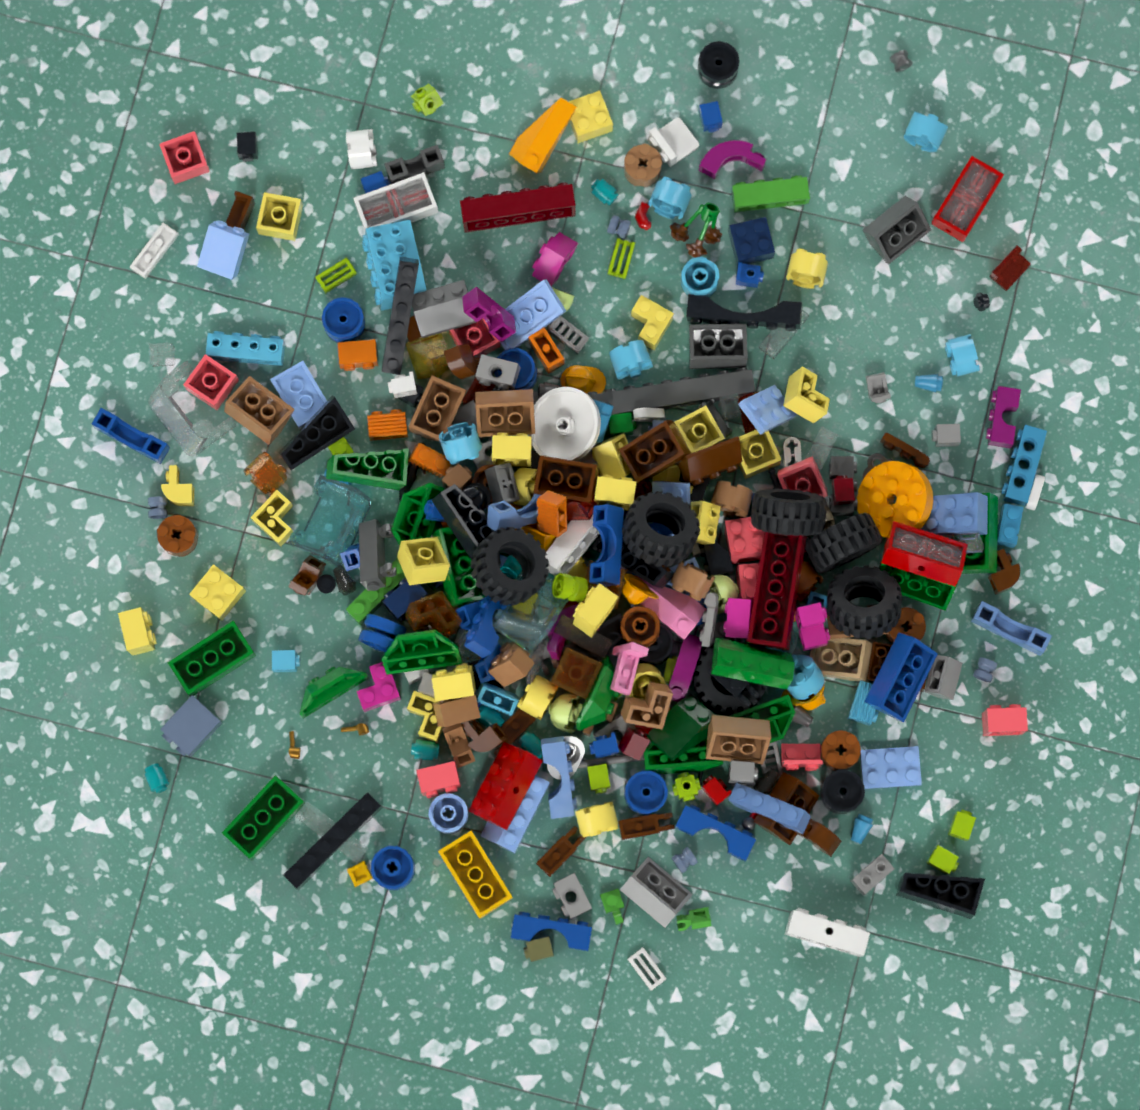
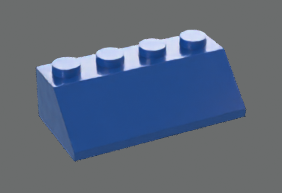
M898 633L864 702L876 710L904 723L938 653L916 638Z

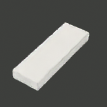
M162 223L130 265V269L146 279L178 237V232Z

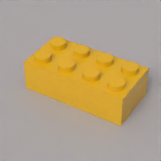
M469 831L438 851L479 919L513 899L472 831Z

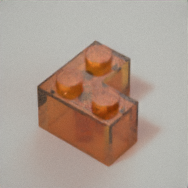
M442 591L410 603L404 615L414 631L431 625L433 630L438 631L444 637L456 634L462 622Z

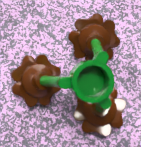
M707 202L705 205L701 204L699 209L686 223L677 224L674 222L673 225H670L672 238L676 241L682 240L685 242L689 239L687 230L689 225L701 213V219L705 224L696 242L686 244L688 255L694 258L707 255V250L702 246L703 242L705 241L708 244L720 242L723 234L715 226L720 212L718 206Z

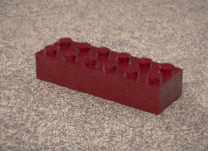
M566 182L559 183L553 187L543 185L533 190L523 188L519 192L504 191L500 195L484 194L479 198L469 196L460 200L464 233L576 216L573 186Z
M764 532L747 643L750 645L789 651L807 536Z

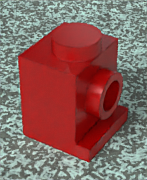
M710 775L703 781L705 785L702 786V789L715 806L719 805L732 793L731 790L726 792L727 786L720 778L717 780Z

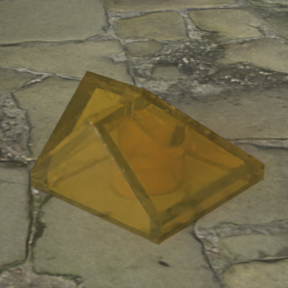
M442 333L406 343L417 379L431 378V376L439 377L450 369L443 352L448 350Z

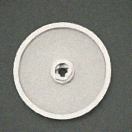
M573 387L552 389L535 403V434L528 435L531 436L532 446L539 455L577 461L590 452L598 439L601 428L599 409L594 400L579 389Z

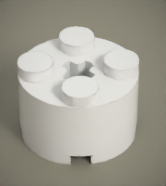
M373 129L346 132L347 151L351 169L377 166V152L373 142Z

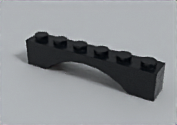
M399 257L392 310L381 367L384 373L401 375L419 266L418 259Z
M688 295L686 317L687 321L694 325H701L702 322L709 323V325L746 324L751 329H757L758 326L769 330L785 328L787 331H796V329H801L803 306L802 302L782 301L764 311L741 313L721 307L708 296Z
M680 472L681 481H682V482H685L684 479H683V476H682V474H681V472ZM709 477L703 479V483L693 486L692 494H690V503L703 501L705 490L709 484ZM716 540L715 544L699 545L701 557L704 556L706 563L703 564L704 570L707 572L706 575L726 576L733 574L734 570L730 554Z
M367 792L283 876L297 890H300L323 864L383 807Z

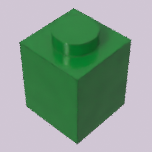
M631 413L613 414L610 416V438L622 433L625 436L633 435V429H637L636 421L632 418Z

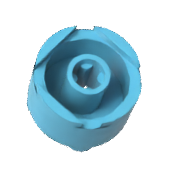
M914 112L905 131L904 139L914 147L916 144L922 146L921 150L937 152L948 126L938 121L939 118L933 114L925 116Z
M663 177L662 180L656 183L648 205L650 208L651 206L655 207L654 212L663 217L674 219L675 216H679V219H681L691 199L690 187L686 184L673 182L669 177Z
M704 257L689 260L681 274V287L687 296L703 295L710 297L715 293L719 282V270L716 264ZM697 276H700V278L703 280L699 281V279H697Z
M971 334L949 339L945 343L947 358L951 357L950 370L952 376L956 375L958 377L980 371L979 365L976 364L978 357Z
M643 340L628 342V346L623 347V345H620L609 352L617 379H623L629 375L631 378H635L642 374V370L653 367Z
M468 422L454 424L447 428L448 432L444 434L442 431L439 434L442 449L450 464H457L461 460H472L479 457L482 444L475 424L472 423V426Z
M792 655L795 662L793 681L787 690L793 698L805 700L809 698V695L813 693L816 695L822 689L825 681L824 676L810 656Z

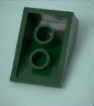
M690 694L676 703L667 713L663 729L653 728L647 734V737L673 761L707 738L711 716L714 714Z

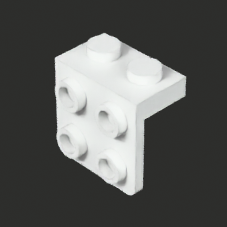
M675 118L659 130L654 127L649 131V143L658 150L663 162H667L670 167L699 148V142L680 118Z

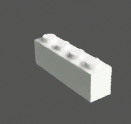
M585 503L567 524V531L557 537L546 551L547 555L545 558L549 560V566L546 569H549V573L555 576L558 573L568 574L599 535V531L593 526V505Z

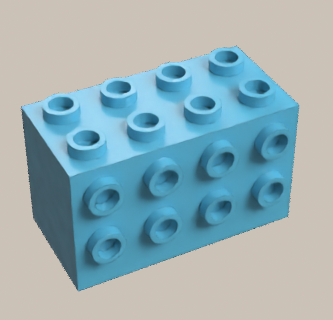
M405 220L366 228L365 235H362V246L364 252H367V268L372 270L370 276L372 288L376 287L374 294L376 305H380L381 311L392 309L399 257L419 260L414 294L427 291L411 221Z

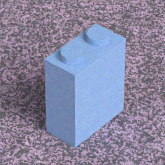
M217 220L212 222L208 226L197 267L231 280L238 275L249 234L245 233L242 228L229 227L223 221Z

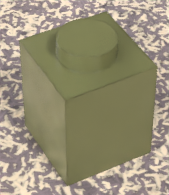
M549 937L526 942L527 947H523L526 959L530 958L531 962L554 956Z

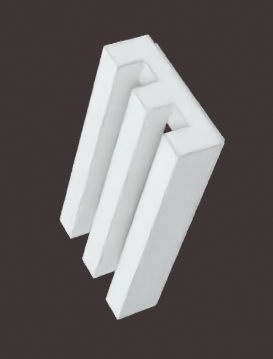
M641 948L628 958L630 964L651 991L666 980V977L644 948ZM641 953H643L661 978L660 980H657L639 956ZM637 958L654 981L653 985H651L633 959Z

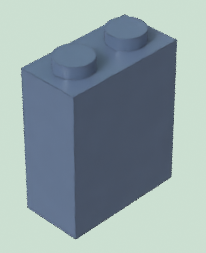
M192 695L160 730L164 733L162 737L167 742L171 743L173 741L178 746L176 750L183 756L187 754L192 757L221 726L222 722Z

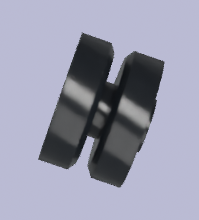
M722 41L711 42L706 45L700 52L697 69L701 81L714 89L726 88L731 85L737 78L740 60L738 52L732 45Z
M660 623V633L655 641L656 646L646 647L649 648L648 655L639 658L640 663H649L657 666L663 664L670 657L674 639L666 625ZM645 625L638 626L636 630L640 629L643 631Z
M849 770L832 772L823 781L820 788V798L823 805L829 811L836 814H847L854 811L862 803L865 796V786L862 779L855 772ZM844 788L845 795H841L839 790Z

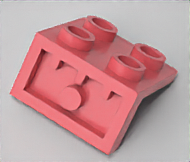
M781 744V766L786 768V771H797L799 768H805V771H817L823 765V760H820V744Z

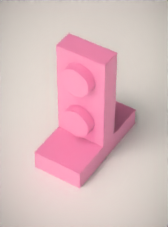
M634 642L613 647L612 655L617 656L618 659L611 683V690L624 695L631 694L639 658L647 656L649 648Z

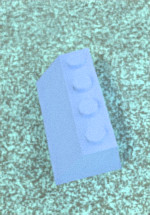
M535 775L509 828L505 830L487 822L480 837L515 854L550 782Z

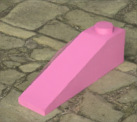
M640 578L659 596V599L648 597L640 605L652 609L658 616L659 621L681 639H685L707 609L688 595L665 586L663 588L656 587Z

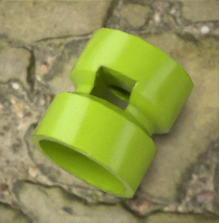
M558 573L552 583V594L555 598L564 600L567 598L570 601L581 602L585 599L588 592V582L583 577Z

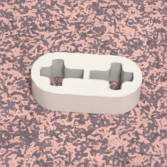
M646 407L633 410L635 421L652 422V420L665 419L664 409Z
M795 437L787 438L783 444L784 468L790 464L791 457H794V463L802 461L801 444ZM790 442L797 445L794 448V454H791V449L787 447Z
M1035 474L1029 500L1025 508L1035 511L1044 484V476Z

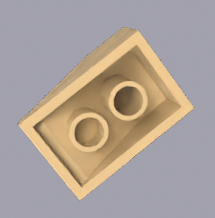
M838 638L827 640L828 644L826 646L811 649L810 657L820 668L823 676L858 682L861 680L869 683L867 675L873 643L867 640Z

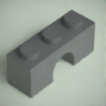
M438 145L421 150L420 154L415 158L403 160L401 157L384 163L391 184L421 173L428 175L445 169L444 160Z
M831 456L829 459V479H836L837 476L847 475L848 478H853L854 492H857V481H854V473H857V462H854V456ZM833 494L830 495L829 509L833 516H853L854 511H857V499H855L853 504L834 505Z

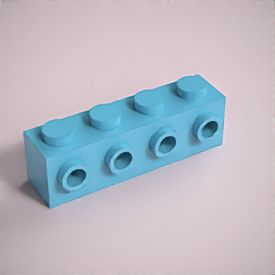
M214 331L213 334L208 333L206 355L213 360L283 366L285 342L281 337L270 336V338H262L261 335L252 334L251 337L243 336L241 333L224 335L225 333L220 331Z

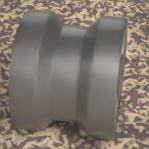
M907 50L896 52L890 57V61L895 65L894 69L896 72L906 70L913 64L907 57Z

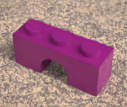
M478 287L462 296L464 313L475 322L483 318L489 327V333L502 342L516 333L514 316Z
M998 386L996 391H992L991 402L994 405L993 410L990 409L988 421H991V426L986 431V439H989L988 445L1010 449L1013 446L1016 426L1006 424L1002 419V413L1005 411H1017L1021 389Z

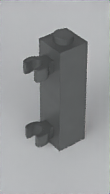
M377 519L359 523L360 583L368 591H375L386 587V577L397 575V568H392V563L385 564V537H394L391 532V524L388 523L382 526Z

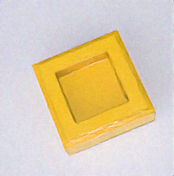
M365 861L347 869L355 887L373 879Z

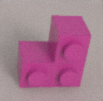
M561 232L555 237L551 236L547 244L544 243L539 251L541 256L533 264L534 272L532 276L539 281L547 279L552 287L559 279L565 264L572 258L578 242Z
M728 598V602L725 604L727 621L724 622L723 627L726 637L748 639L754 600Z
M821 603L799 607L795 611V619L803 651L826 646L828 644L827 640H830L829 631L827 628L824 629L823 625L827 618L825 607H821Z
M383 662L369 666L375 685L357 691L363 711L367 712L401 700L392 674L386 675Z

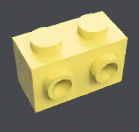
M705 501L691 502L690 509L695 511L697 514L696 518L699 519L700 534L696 543L702 545L715 544L721 506Z

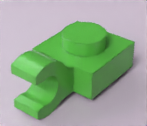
M619 889L600 894L606 914L612 912L616 925L623 923L619 909L625 907Z
M708 907L689 910V915L676 916L678 931H684L691 925L692 929L712 926Z

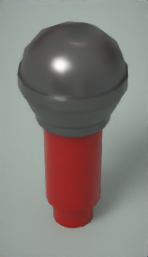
M751 813L750 816L743 820L742 826L745 830L750 831L755 828L756 824L753 821L758 815L757 813Z

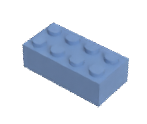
M979 492L933 496L932 511L921 530L943 537L987 535L988 496Z

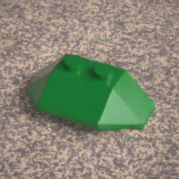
M427 483L402 495L391 528V532L399 546L401 541L431 538L436 521L426 520L424 507L427 500L435 498L442 491L446 490L445 488Z
M436 630L397 635L382 657L386 675L463 663L458 646Z
M607 655L603 658L576 720L577 730L581 731L605 721L608 714L611 715L614 710L615 704L613 702L615 698H619L621 694L610 689L615 668Z
M334 666L325 672V676L320 679L315 677L308 682L309 685L305 689L299 714L304 719L368 680V675L365 672L344 667L335 668Z
M789 695L728 717L769 720L771 730L770 743L784 739L796 712Z
M707 738L673 761L652 742L644 751L645 770L661 774L704 771L723 765V761L706 759Z

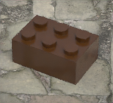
M665 420L619 449L637 483L648 481L682 460L686 455L691 454L673 420Z

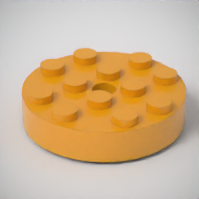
M900 461L881 463L867 473L859 486L857 493L858 514L864 512L870 514L881 536L887 538L893 521L921 529L932 511L933 491L931 484L925 474L913 465Z

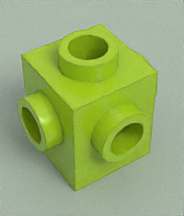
M429 83L424 87L418 88L411 95L414 101L412 106L417 113L421 112L425 116L433 114L438 107L444 104L436 89Z
M689 772L677 775L678 778L672 784L674 796L678 795V799H683L684 802L694 800L695 796L698 795V790H701L699 779H695L694 774L689 775ZM689 783L690 789L685 790L683 784Z

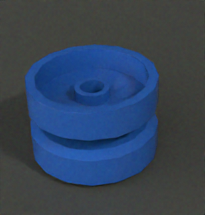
M344 297L336 298L329 302L323 310L322 322L325 332L334 342L356 341L363 334L365 329L364 315L361 307L354 300Z
M510 348L503 351L497 357L518 363L520 366L515 389L509 388V390H527L534 387L538 379V370L529 353L520 348ZM496 370L494 372L495 377H500L502 371Z
M367 614L364 624L373 631L361 630L358 641L376 650L386 652L394 640L392 638L405 634L407 628L391 620Z
M653 771L635 773L628 780L624 788L626 804L632 811L645 815L658 811L664 805L668 794L666 782L659 774ZM648 789L649 795L644 796L642 791Z
M387 846L380 849L374 855L371 862V873L374 880L381 887L388 890H399L405 888L412 881L415 875V864L413 858L405 849L398 846ZM392 865H395L397 867V871L394 870V872H391L390 867Z

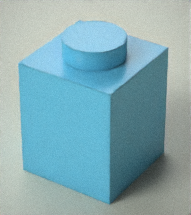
M295 650L272 651L273 672H297V667H300V655H297Z

